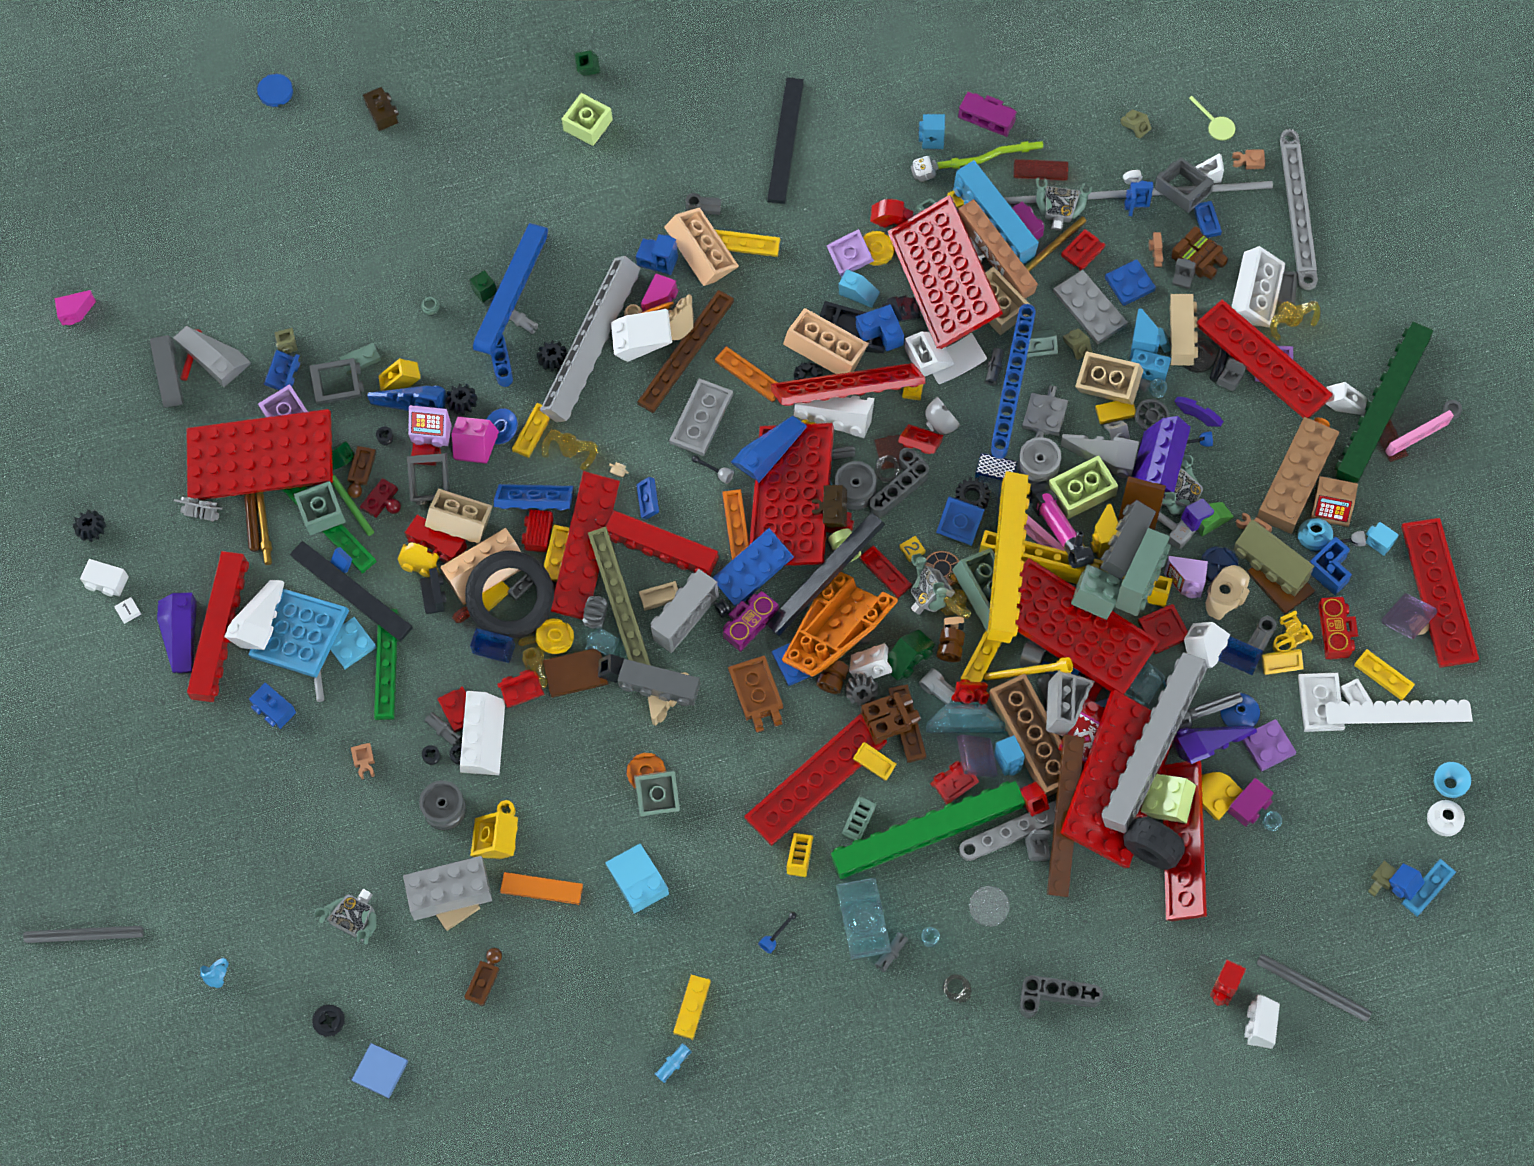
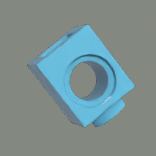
M1379 522L1376 527L1372 525L1366 533L1368 536L1366 544L1385 556L1399 535Z

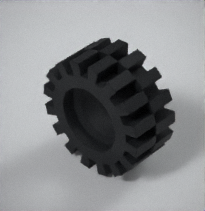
M971 477L969 481L964 479L963 483L960 482L956 488V499L984 509L988 506L990 490H988L987 484L984 485L983 480L978 482L979 478H975V481H972ZM968 491H976L979 493L980 498L977 501H968L965 494Z

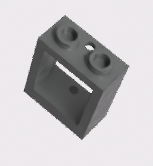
M1179 158L1176 162H1172L1168 169L1157 175L1155 189L1189 213L1212 193L1214 180L1183 158ZM1179 174L1197 186L1187 196L1169 184Z
M354 358L310 366L315 400L318 405L362 397L361 392H364L363 381H359L358 375L361 374L360 363H356ZM350 366L355 391L324 396L320 371Z
M447 453L407 456L410 502L415 501L416 505L427 504V500H433L435 495L417 496L415 463L441 461L443 489L450 492Z

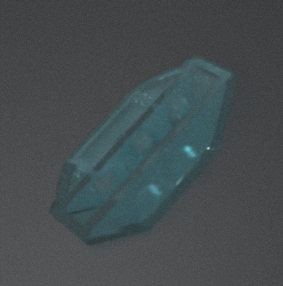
M951 702L950 704H945L926 722V733H1005V722L986 704H980L979 702H971L970 704Z

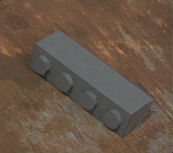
M1137 500L1125 507L1123 511L1125 516L1123 520L1121 519L1115 528L1118 531L1108 543L1110 548L1105 551L1101 558L1103 561L1101 569L1118 579H1122L1126 575L1156 511Z
M624 659L618 677V685L624 691H637L643 696H656L666 702L670 700L676 701L682 706L695 705L701 685L700 678L627 659Z

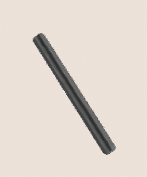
M142 926L25 931L23 939L26 943L139 938L143 937L144 928Z
M1264 954L1260 955L1257 961L1259 966L1365 1022L1370 1019L1372 1012L1365 1007Z

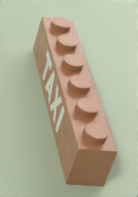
M973 199L961 206L958 212L966 230L990 264L996 268L1024 299L1034 294L1038 283L976 201Z

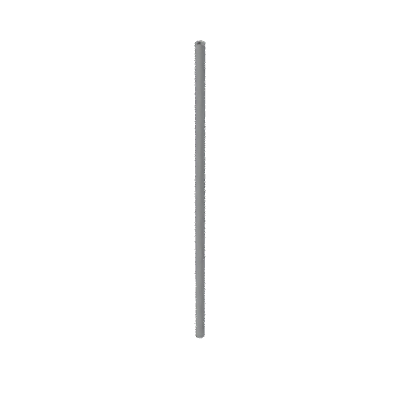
M1272 181L1215 184L1213 185L1212 192L1273 188ZM1197 186L1175 188L1183 194H1188ZM1153 188L1152 196L1163 195ZM1126 190L1091 192L1087 196L1088 200L1126 197ZM1036 196L1004 197L1008 204H1019L1022 201L1024 203H1036Z

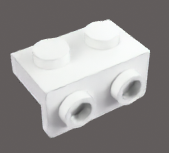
M884 643L861 652H856L851 655L849 672L854 678L856 673L859 677H862L865 673L867 677L872 675L873 679L891 673L892 667L887 662L889 648Z

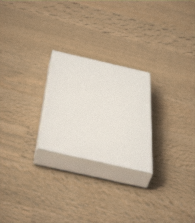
M1338 673L1299 674L1298 682L1304 732L1344 730V724H1327L1325 705L1328 702H1334L1336 705L1342 702Z

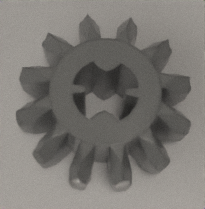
M591 596L587 599L583 614L584 626L592 629H600L603 626L608 606L606 599L599 596Z
M856 673L855 679L849 677V683L845 685L846 697L850 698L852 704L857 702L858 706L861 703L867 704L868 701L872 702L875 700V696H878V684L874 681L872 675L867 677L864 673L862 677H859Z

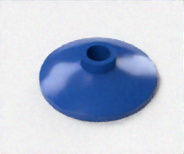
M498 409L493 411L486 419L490 420L499 430L495 444L506 443L515 435L518 421L512 411Z
M1240 693L1243 703L1220 710L1221 718L1228 727H1254L1260 717V708L1257 702L1251 696ZM1238 707L1244 708L1245 711H1238Z

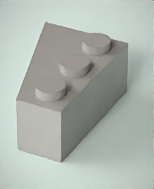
M1060 670L1048 682L1046 731L1063 736L1075 726L1094 681L1070 673H1064Z

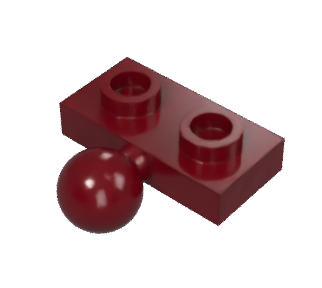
M382 478L360 505L361 510L374 518L378 517L385 506L389 513H398L401 510V503L392 498L399 489L396 485Z

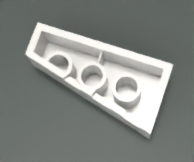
M852 395L851 398L834 397L826 401L814 400L810 403H795L794 416L802 420L807 419L816 424L833 423L834 429L837 431L865 438L872 421L874 398L862 400L859 396Z

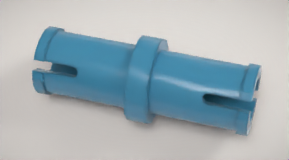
M682 1043L671 1057L668 1056L666 1058L667 1061L655 1075L665 1083L676 1069L679 1070V1065L692 1051Z

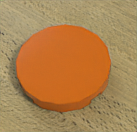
M641 753L636 755L628 764L627 777L629 783L636 789L634 776L664 772L666 768L664 762L655 754Z

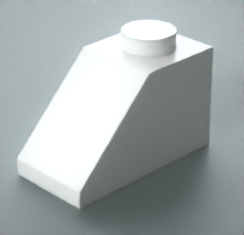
M1342 382L1326 387L1333 394L1325 403L1330 408L1338 412L1366 414L1367 397L1352 386Z

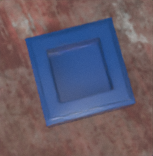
M339 547L335 549L331 563L343 573H347L352 558Z

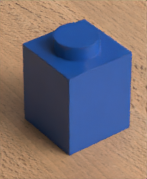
M1404 863L1389 880L1393 889L1392 892L1399 898L1404 897L1408 900H1411L1425 883L1420 871Z

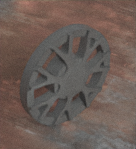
M1155 399L1142 401L1135 410L1136 421L1145 431L1157 423L1160 418L1170 417L1166 406ZM1149 403H1153L1154 408H1149ZM1143 406L1147 411L1143 412L1140 407ZM1160 407H1161L1162 410L1164 411V412L1161 413V414H1160V412L1157 410V409L1160 408ZM1142 415L1145 419L1140 420L1139 416ZM1145 423H1150V427L1145 426Z

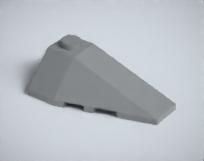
M188 326L173 337L223 387H226L251 364L237 349Z
M1062 435V447L1086 460L1099 455L1110 473L1121 478L1132 476L1139 441L1114 437V440L1111 441L1104 440L1101 436L1089 439L1084 435Z

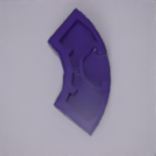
M1177 397L1174 401L1184 414L1198 418L1206 426L1221 427L1224 423L1221 417L1208 407L1206 409L1196 404L1197 401Z

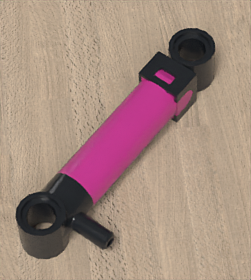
M1046 481L1032 483L1026 498L1029 499L1030 503H1033L1032 508L1036 514L1043 516L1068 554L1070 566L1075 569L1087 564H1093V551L1090 546L1083 544L1084 532H1075L1058 506V498L1053 490H1050Z

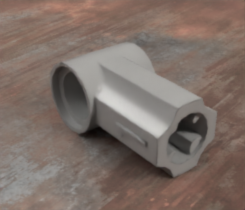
M931 668L918 682L924 691L934 694L947 706L954 702L951 697L956 689L948 684L936 669Z

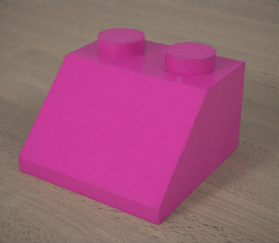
M457 417L452 430L453 458L460 461L487 464L499 430L490 420Z

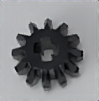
M551 340L550 344L544 341V347L539 346V352L536 356L538 364L543 366L545 371L550 368L553 372L554 368L560 370L568 353H566V347L562 346L560 341L554 344V341Z
M460 383L457 388L452 386V391H447L448 397L446 398L449 410H454L456 415L460 411L463 415H465V411L471 413V407H476V401L478 400L474 388H470L468 384L462 387Z
M87 509L86 514L80 512V518L74 517L76 523L72 525L76 536L80 537L82 541L88 539L89 542H92L93 538L99 540V534H105L103 530L106 528L104 517L99 515L97 511L91 512Z

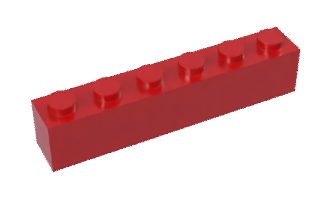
M615 510L606 525L611 542H620L632 550L638 549L647 556L651 557L653 555L664 563L670 562L675 564L682 570L688 569L696 573L700 569L708 576H711L719 560L718 551Z

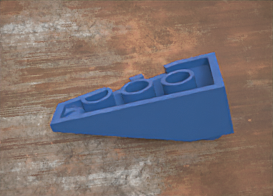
M436 385L433 387L420 386L368 393L370 404L409 411L410 405L444 409L447 398L445 389Z
M791 416L745 446L731 463L759 483L807 428V425L796 417Z

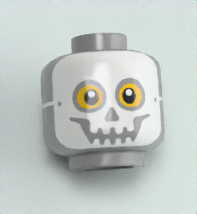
M930 156L915 159L911 166L914 179H918L920 182L934 178L936 170H939L936 160H932Z

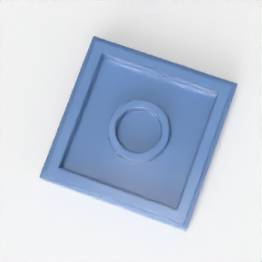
M371 1043L352 1081L386 1098H390L408 1061Z

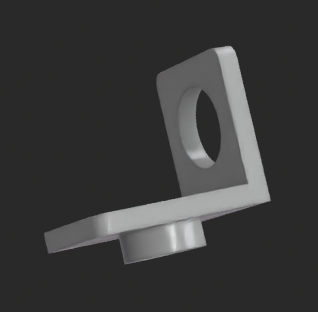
M1122 420L1104 424V428L1110 433L1111 441L1114 440V437L1130 440L1128 425Z

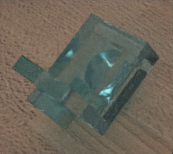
M599 628L588 635L586 649L595 648L606 656L613 655L619 639Z

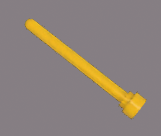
M1065 657L1051 664L989 672L985 674L984 679L988 681L1016 677L1024 673L1030 675L1059 670L1064 673H1071L1073 665L1070 657Z

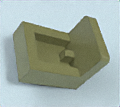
M1136 110L1129 111L1120 119L1122 126L1133 129L1136 137L1139 139L1151 130L1147 115Z
M293 328L274 332L278 351L290 354L298 350Z
M1079 328L1063 336L1064 342L1073 350L1075 359L1079 360L1085 357L1086 351L1092 353L1089 337Z

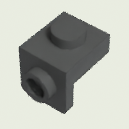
M1178 258L1172 284L1189 289L1195 275L1196 263L1188 259Z
M1230 358L1227 361L1225 370L1218 378L1217 384L1234 391L1243 379L1246 366Z
M1034 829L1027 836L1025 841L1029 861H1048L1051 858L1047 841L1051 836L1050 830Z

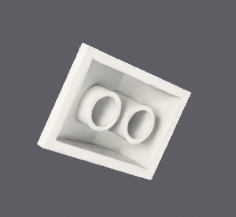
M667 309L627 315L611 322L614 355L626 362L672 343L669 312Z

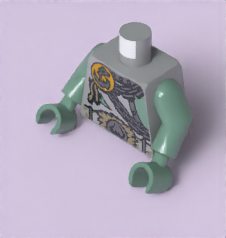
M1037 178L1036 203L1040 212L1045 214V219L1053 220L1052 230L1062 231L1063 222L1070 223L1071 219L1077 218L1084 210L1088 200L1087 195L1091 193L1092 186H1090L1089 191H1085L1083 189L1084 184H1082V194H1080L1079 190L1047 186L1046 178H1044L1045 182L1043 184H1038L1039 178Z
M1191 455L1183 456L1184 460H1182V468L1179 471L1175 491L1164 493L1162 505L1167 506L1171 514H1183L1186 506L1200 500L1199 497L1203 487L1198 483L1191 467L1193 457Z
M920 553L912 555V563L916 566L918 575L911 589V594L916 599L911 609L919 615L924 609L936 612L944 608L946 602L955 593L939 570L925 565L927 560Z
M362 889L357 898L348 894L324 908H316L313 918L321 916L319 919L320 923H323L325 918L328 917L327 920L332 926L356 938V942L359 940L364 941L365 945L368 944L369 938L377 929L375 910L368 904L373 895Z

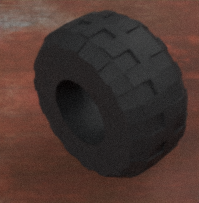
M1147 817L1134 819L1123 837L1124 845L1133 855L1160 869L1168 870L1176 867L1185 851L1184 841L1177 833L1164 824Z

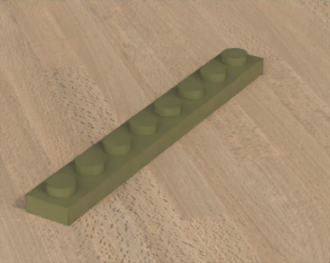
M606 527L589 532L588 535L628 660L651 666Z

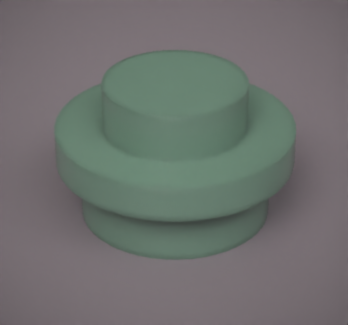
M427 297L423 300L421 308L425 314L433 315L438 312L440 305L437 299Z

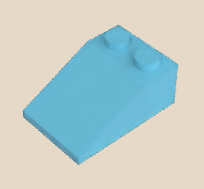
M641 844L605 862L634 914L669 895L665 882Z

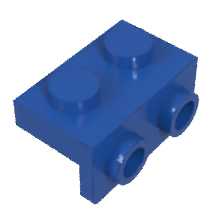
M1131 182L1130 189L1126 190L1125 210H1128V216L1133 215L1134 207H1150L1153 182Z
M276 350L264 385L276 390H281L289 384L292 387L295 380L292 377L293 373L298 371L301 363L298 361L300 355L296 354L293 357Z

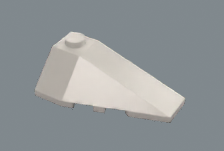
M270 580L232 620L228 626L225 638L240 648L264 650L273 632L274 627L271 624L272 620L277 616L275 607L280 602L285 582L282 580Z

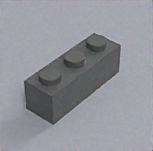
M525 574L508 590V594L517 601L535 583L528 574Z

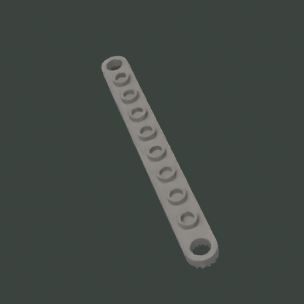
M1286 129L1281 134L1280 145L1298 283L1302 289L1312 290L1317 285L1318 277L1298 133L1293 129ZM1292 136L1294 140L1288 142L1284 137ZM1309 277L1313 282L1307 284L1303 279Z
M1056 801L1049 803L1050 809L1035 816L1026 813L963 841L959 848L960 856L966 861H972L1027 837L1034 829H1046L1054 825ZM970 845L974 847L975 852L972 855H967L964 852V848Z

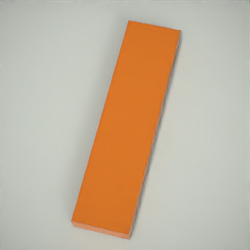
M726 346L715 358L717 364L772 403L776 399L771 391V384L778 382Z
M741 489L722 492L732 560L749 546Z
M504 872L500 892L580 905L583 884Z

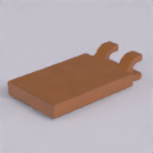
M765 655L728 667L746 720H753L756 733L764 731L761 718L770 715L775 727L782 725L779 710L783 709V704Z

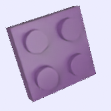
M1276 719L1257 728V733L1242 740L1261 772L1296 754V750Z

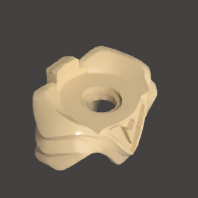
M1236 565L1225 567L1212 581L1207 590L1208 596L1206 600V610L1209 616L1221 620L1226 613L1237 609L1238 605L1244 604L1249 593L1247 587L1250 577L1242 567ZM1227 585L1230 588V593H1221L1220 586Z

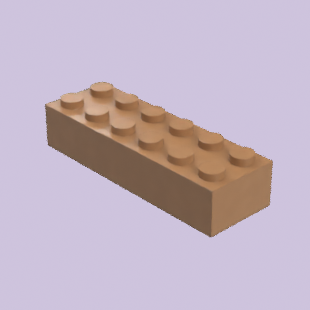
M1303 418L1259 509L1257 518L1292 534L1332 451L1339 431L1309 418Z
M1024 673L990 689L989 699L1009 736L1015 735L1025 755L1024 764L1033 781L1037 782L1045 792L1046 797H1049L1058 792L1062 753L1058 748L1061 739L1059 735L1046 731L1047 713Z

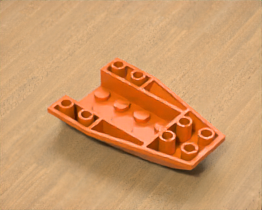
M840 572L812 602L782 661L811 677L820 673L875 629L898 602V599L885 592H882L878 597L856 586L853 577Z

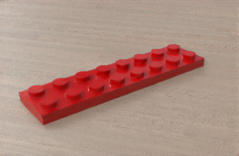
M1223 299L1196 322L1197 327L1236 361L1243 363L1252 375L1302 418H1310L1333 396L1327 388Z
M913 363L773 383L771 384V391L781 405L792 406L794 403L826 401L834 397L845 398L848 395H864L867 392L879 393L887 389L899 390L901 387L907 386L918 387L921 384H925V376Z
M583 471L555 586L551 612L583 620L587 599L594 595L599 573V566L588 533L606 527L613 513L619 480Z
M1435 518L1403 523L1401 528L1425 617L1428 620L1429 632L1439 668L1478 662L1479 656L1441 519Z
M859 714L744 816V819L772 846L862 766L853 758L863 742L879 751L887 744V740L885 739L882 743L875 745L868 730L869 727L867 728L862 715Z
M1185 761L1162 765V775L1186 778L1196 784L1187 823L1163 820V824L1177 833L1183 839L1185 845L1184 854L1177 866L1165 870L1166 920L1177 921L1207 917L1201 761L1192 764Z

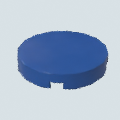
M272 74L264 77L259 82L257 92L262 103L267 106L277 107L280 104L284 105L291 99L293 88L287 77L280 74Z

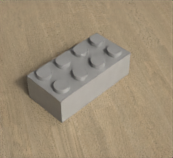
M700 569L696 573H692L687 579V584L677 590L672 602L666 603L661 615L656 616L652 620L653 641L672 653L719 597L717 581Z
M482 856L403 875L409 909L414 921L493 901Z

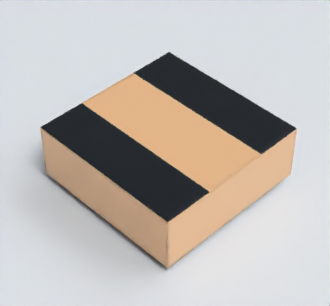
M964 617L944 618V628L964 630Z

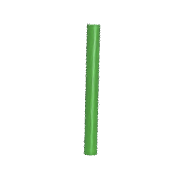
M333 475V486L366 534L371 536L374 530L338 478Z

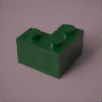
M920 629L900 637L888 654L887 662L892 667V672L889 674L897 681L909 678L914 672L913 667L915 664L917 665L923 659H929L933 654L932 649L936 644Z

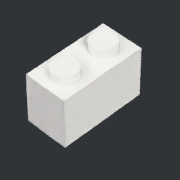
M89 559L80 580L85 585L84 587L90 591L99 590L107 596L112 597L116 595L120 597L129 576L124 569Z

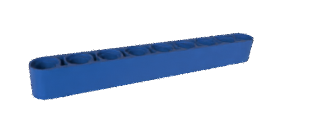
M529 223L475 337L473 350L489 355L494 353L548 235L547 227Z
M1030 304L1022 305L1017 316L991 445V454L997 459L1005 458L1009 449L1035 320V308ZM1015 379L1017 382H1011L1010 380ZM1006 396H1013L1014 398L1008 399ZM1008 412L1011 415L1006 416L1003 413ZM1006 429L1007 432H1001L999 430ZM996 446H1003L1004 448L998 449Z

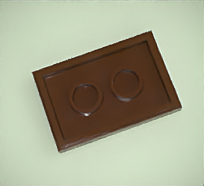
M1128 476L1118 521L1123 520L1125 507L1137 500L1156 511L1149 526L1150 529L1155 530L1166 486Z
M1253 567L1247 570L1248 575L1284 615L1315 592L1307 582L1294 597L1292 594L1285 593L1276 582L1268 580L1266 574L1262 571L1255 570Z
M600 647L543 660L551 698L608 685L607 680L598 677L599 659L602 658Z

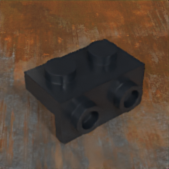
M907 295L897 298V296L887 299V303L882 304V307L891 304L898 322L913 321L921 318L920 308L916 303L915 297L907 298Z
M437 568L429 569L430 577L420 579L426 614L444 612L443 603H447L445 591L441 592V586L444 585L442 574H438Z

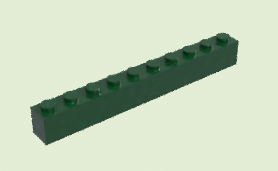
M1414 321L1410 328L1406 326L1402 334L1404 340L1403 342L1399 341L1395 348L1396 356H1391L1387 364L1389 369L1388 371L1384 370L1380 381H1382L1381 385H1376L1372 395L1375 396L1373 401L1369 400L1365 407L1366 415H1361L1357 423L1360 426L1358 431L1354 429L1350 437L1352 443L1350 446H1345L1342 453L1344 458L1343 460H1338L1334 470L1337 471L1336 479L1358 484L1434 330Z

